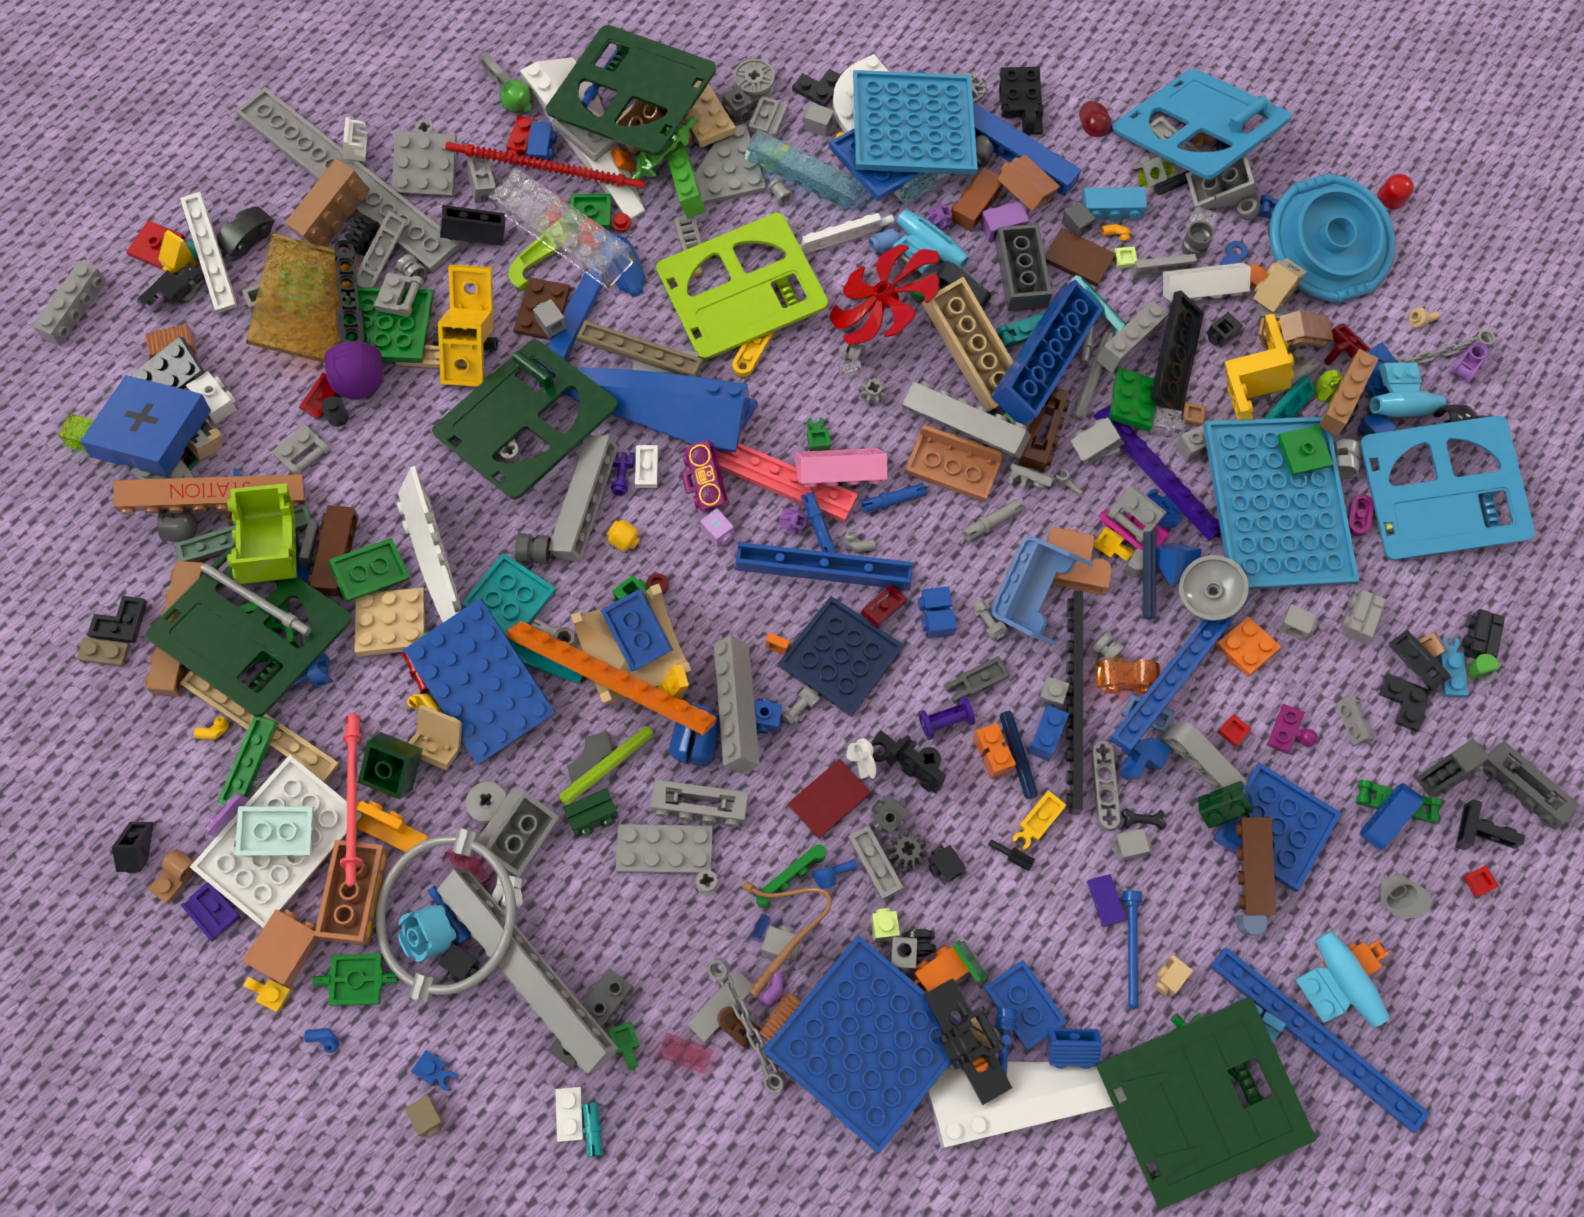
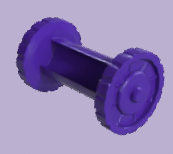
M966 696L959 698L960 705L931 715H927L924 710L918 712L921 727L928 740L934 739V731L962 721H966L969 726L975 724V715Z

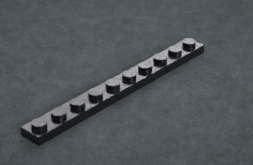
M1074 591L1071 598L1067 599V611L1070 612V619L1067 620L1066 630L1070 632V640H1067L1066 652L1070 653V661H1067L1066 674L1070 675V683L1066 696H1070V704H1067L1066 713H1069L1070 726L1066 728V740H1070V748L1066 749V762H1070V771H1066V784L1070 785V793H1066L1065 804L1067 805L1066 807H1069V814L1079 815L1083 810V591Z

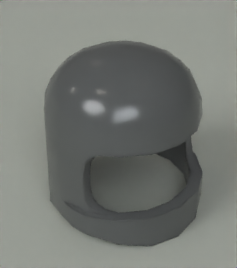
M159 510L158 535L162 541L180 542L195 536L197 520L193 513L183 510V512L179 513L178 517L174 518L173 513H170L169 510Z

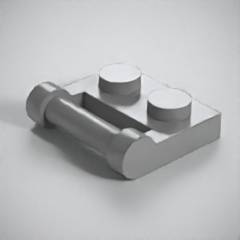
M387 273L374 304L375 310L406 317L410 316L412 304L424 280L419 276L408 277ZM410 287L404 303L400 305L406 288Z
M305 424L271 452L294 475L302 474L306 467L322 454L326 455L331 449ZM315 445L317 446L315 450H313L310 454L303 458L299 463H297L296 465L293 464L304 454H306L310 449H312Z
M1131 485L1107 516L1112 520L1118 521L1136 536L1138 542L1142 543L1143 532L1152 531L1167 512L1137 487ZM1122 508L1127 510L1146 527L1141 530L1120 512Z

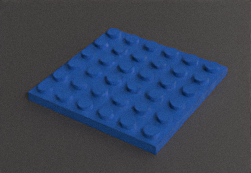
M859 935L762 1050L764 1054L877 1154L881 1153L951 1063L937 1038L942 1034L941 1028L923 996L925 992ZM949 1014L950 1023L959 1025L960 1022Z

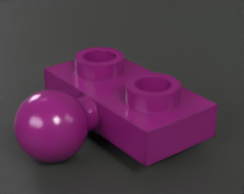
M1283 704L1267 746L1289 754L1295 738L1299 739L1303 746L1311 747L1316 744L1318 736L1312 729H1299L1305 714L1304 711Z

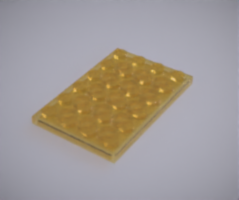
M272 233L246 344L325 363V353L328 349L338 344L336 310H339L334 249ZM346 264L340 266V268L344 271H349L351 269V267ZM343 282L341 284L344 288L351 287L350 282Z

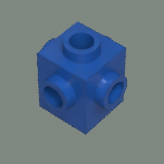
M770 699L755 700L757 732L767 734L769 731L778 733L782 704L774 703Z

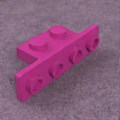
M1106 509L1098 515L1102 519V523L1116 530L1120 536L1125 538V542L1133 544L1136 547L1135 549L1143 550V542H1138L1135 535L1118 521L1112 520L1107 516L1109 510ZM1129 514L1127 516L1141 530L1146 527L1133 515ZM1158 525L1152 530L1157 533L1156 545H1162L1170 536L1167 530Z

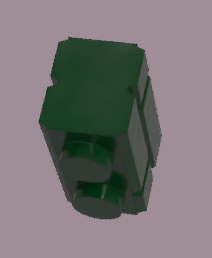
M1242 781L1212 791L1210 794L1197 797L1199 813L1209 829L1254 812L1252 798Z
M607 788L563 807L575 837L579 835L586 837L594 832V828L601 825L603 828L611 826L616 822L615 819L619 818Z

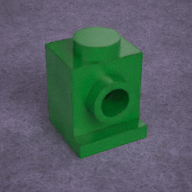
M632 575L613 589L612 593L614 599L618 601L638 589H642L645 592L648 590V587L642 579L637 580Z

